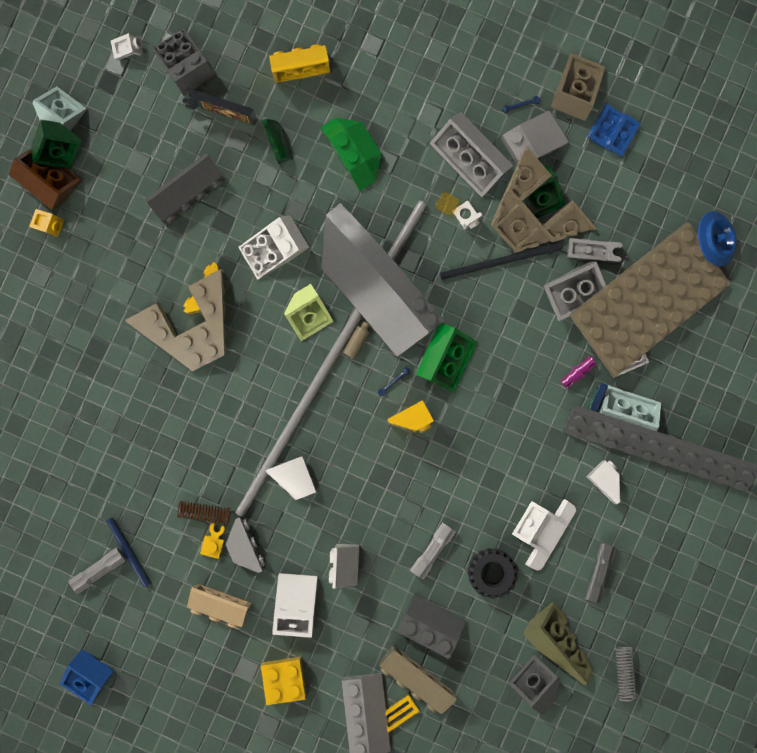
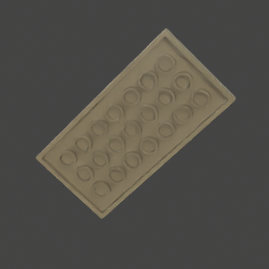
M688 222L664 239L569 316L611 376L616 377L727 288L730 283L719 266L711 264L705 258L699 245L698 235Z

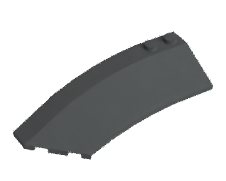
M341 203L325 215L321 269L365 318L396 357L444 321L394 260Z

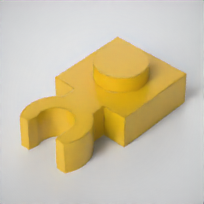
M212 523L210 525L211 536L205 535L200 554L219 559L224 540L219 539V537L224 533L225 526L222 525L221 530L216 532L214 530L215 523Z

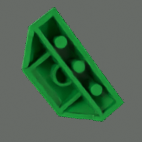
M335 118L321 126V131L359 192L375 183L382 153L364 124L360 121Z

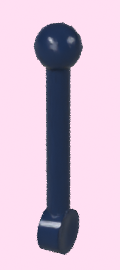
M534 96L533 99L511 106L505 105L502 107V111L507 113L511 109L524 105L538 104L540 98Z
M404 368L403 372L385 388L379 389L378 394L384 396L390 387L404 375L410 373V369Z

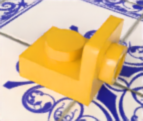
M36 209L29 227L58 237L64 219Z

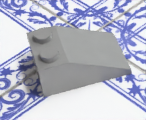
M550 111L518 125L503 134L501 142L516 166L526 146L540 161L569 143Z
M589 262L543 285L557 320L561 321L569 317L572 312L603 289L606 283L597 262Z

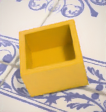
M301 657L262 663L261 671L266 705L306 699L307 694Z

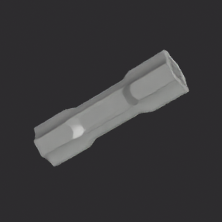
M442 522L435 532L433 540L424 553L418 557L410 571L424 580L432 568L433 562L443 547L452 539L456 531Z
M117 547L88 569L70 579L69 584L74 592L79 594L102 576L127 561V559Z

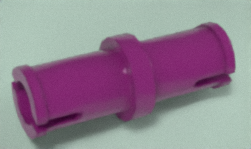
M588 356L577 367L574 366L573 370L560 380L566 389H569L580 378L583 379L587 372L597 366V363L591 356Z

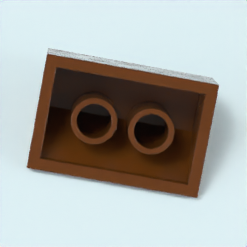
M31 149L14 158L8 174L51 210L64 203L82 181L69 168L33 163Z

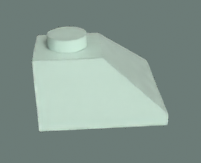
M57 86L33 100L39 120L60 122L70 131L87 109Z

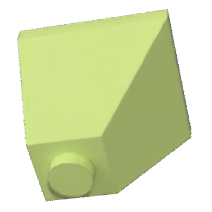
M311 284L293 295L284 313L301 341L334 322Z

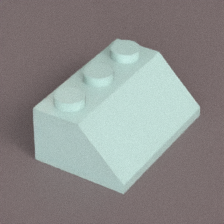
M608 385L598 413L657 432L660 421L661 402Z

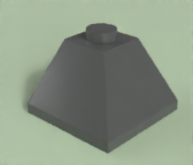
M533 655L508 684L532 708L543 715L556 700L560 678L537 656Z

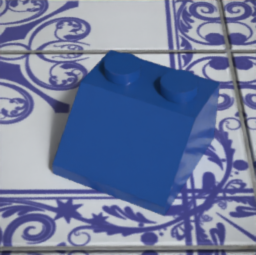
M81 649L68 665L59 684L91 706L114 671L107 664L101 663L94 658L91 653Z

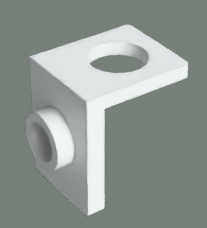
M469 201L453 210V214L465 230L469 227L472 229L480 224L479 220H481L482 214L481 212L477 214ZM464 208L469 209L471 212V216L468 219H463L460 216V211Z

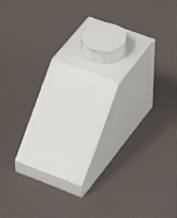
M602 460L586 477L613 504H618L620 502L619 473L616 471L618 468L611 461L606 462Z

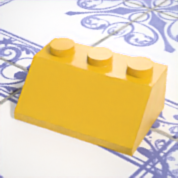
M316 44L308 49L295 48L292 52L287 53L279 51L269 56L275 83L330 73L325 45Z
M423 400L387 420L391 425L414 432L419 430L420 433L431 428L430 423L434 422Z

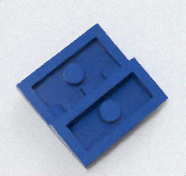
M606 104L593 124L587 138L603 148L623 156L641 123L628 114H622L609 104Z

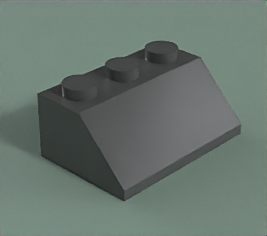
M414 594L396 630L407 638L449 659L458 643L466 621Z

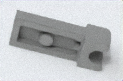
M570 238L567 258L618 264L621 262V257L615 256L613 250L620 249L623 244L620 242Z

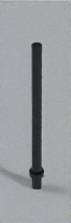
M561 242L551 245L547 243L543 247L440 272V278L444 280L546 253L550 255L554 251L562 250L563 246Z

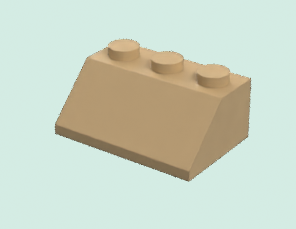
M197 583L191 589L187 608H190V612L202 615L204 613L209 615V619L220 622V620L228 622V626L238 629V626L242 627L244 625L252 603Z

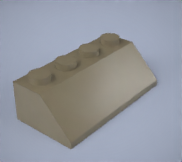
M394 644L379 663V666L382 667L380 670L386 676L390 677L392 675L397 679L396 683L403 689L409 688L412 691L411 695L419 701L423 699L428 703L427 707L434 713L437 711L440 714L444 713L457 700L456 694L452 689Z

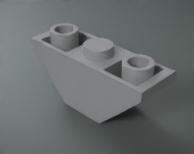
M242 517L237 518L227 540L226 547L233 563L260 573L264 570V559L262 555L258 556L256 552L258 546L254 537L251 538L248 533L250 527L247 520H243Z

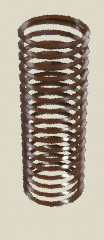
M180 501L177 517L205 522L211 521V523L220 522V524L222 522L225 524L226 522L227 525L230 518V507H227L225 521L226 507H224L221 521L222 506L220 508L219 520V506L215 520L216 506L214 507L212 519V505L209 519L210 505L207 512V504L204 511V504L201 510V503L198 509V503L195 508L194 502L192 508V502L189 507V501L187 506L186 501L184 505L183 501Z

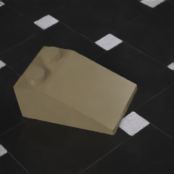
M570 53L550 107L586 121L594 106L605 66Z

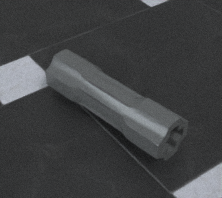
M600 542L596 554L595 567L591 581L587 585L584 599L601 604L605 590V581L617 547Z

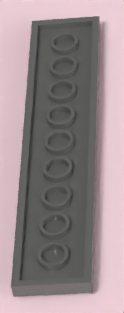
M577 405L574 406L563 428V432L572 436L642 457L645 460H651L682 472L694 474L700 478H706L737 490L747 491L757 478V464Z

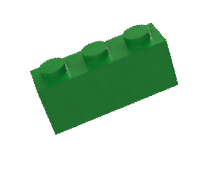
M440 323L415 375L455 393L478 341L454 327Z

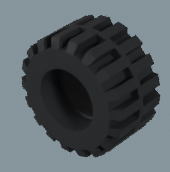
M487 548L484 551H479L469 563V581L475 591L486 598L495 599L496 597L502 598L505 594L508 595L510 590L516 586L515 582L518 579V569L514 560L507 553L496 548ZM489 562H497L503 567V578L497 584L490 585L482 579L481 571Z

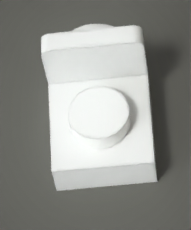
M128 33L111 40L114 59L121 60L133 54L143 55V44L139 36Z

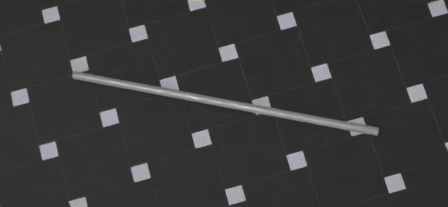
M420 200L388 252V255L394 261L427 207V204ZM356 308L235 513L239 516L244 517L268 476L266 470L273 468L362 317Z

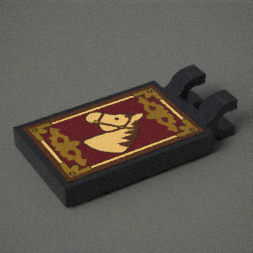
M189 87L186 88L190 99L183 98L182 102L186 104L185 107L187 109L194 110L197 107H201V109L255 126L257 117L253 108L200 91L196 92Z

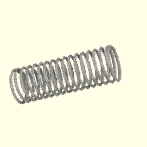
M619 647L615 649V651H621L616 652V654H631L616 655V657H631L616 658V660H619L616 662L618 663L616 665L618 667L617 670H619L617 673H620L617 675L621 676L618 679H622L618 680V682H634L618 683L620 685L618 687L620 701H635L637 699L636 690L628 689L635 688L636 686L632 647ZM624 698H634L630 700H621Z

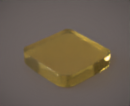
M443 192L435 207L437 210L451 216L459 204V199L447 192Z

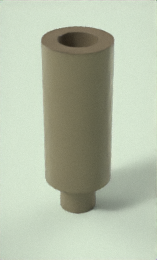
M363 322L361 327L357 326L343 354L355 360L369 335L367 330L370 324Z

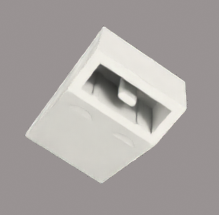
M289 215L277 218L238 248L258 280L296 258L310 247Z
M336 544L330 551V563H333V568L329 571V583H333L332 588L356 586L358 584L359 545Z
M279 573L272 635L312 638L317 576Z

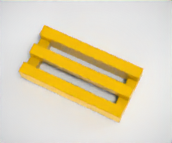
M409 694L386 709L385 714L388 715L405 702H409V704L388 717V723L409 708L413 707L414 709L391 726H387L388 733L420 712Z

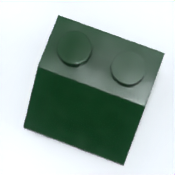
M41 119L31 144L33 163L71 169L82 141L60 122Z
M549 165L544 167L552 176L522 201L536 218H540L565 206L558 177Z

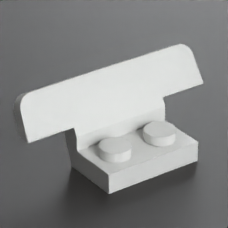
M564 499L555 515L531 501L512 535L534 547L525 565L535 570L543 568L576 512L575 506Z

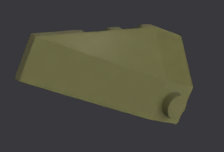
M552 602L530 620L523 634L537 650L583 685H587L592 676L593 669L584 651L579 650L575 642L577 637L575 633L570 632L566 624L568 623L566 616Z

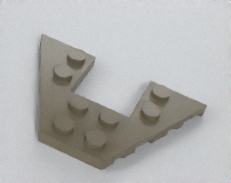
M527 146L520 157L491 222V226L515 253L526 248L539 246L538 244L545 242H555L565 239L567 236H576L577 233L587 230H596L597 228L573 200L544 225L522 202L552 176Z
M223 268L188 286L206 320L194 328L177 336L159 302L129 317L125 321L191 371L227 354V346L225 343L226 329L224 327Z

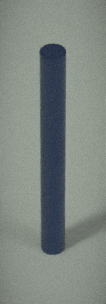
M113 517L108 519L106 523L143 587H147L151 583Z

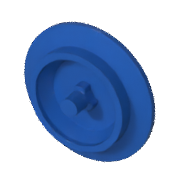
M717 211L706 213L701 218L698 227V240L701 251L711 264L724 266L730 262L736 248L735 230L721 213Z

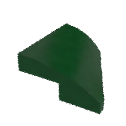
M272 119L261 120L278 164L292 160L293 158L281 124Z

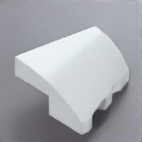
M302 456L266 470V473L279 483L278 485L289 492V495L295 500L316 492Z

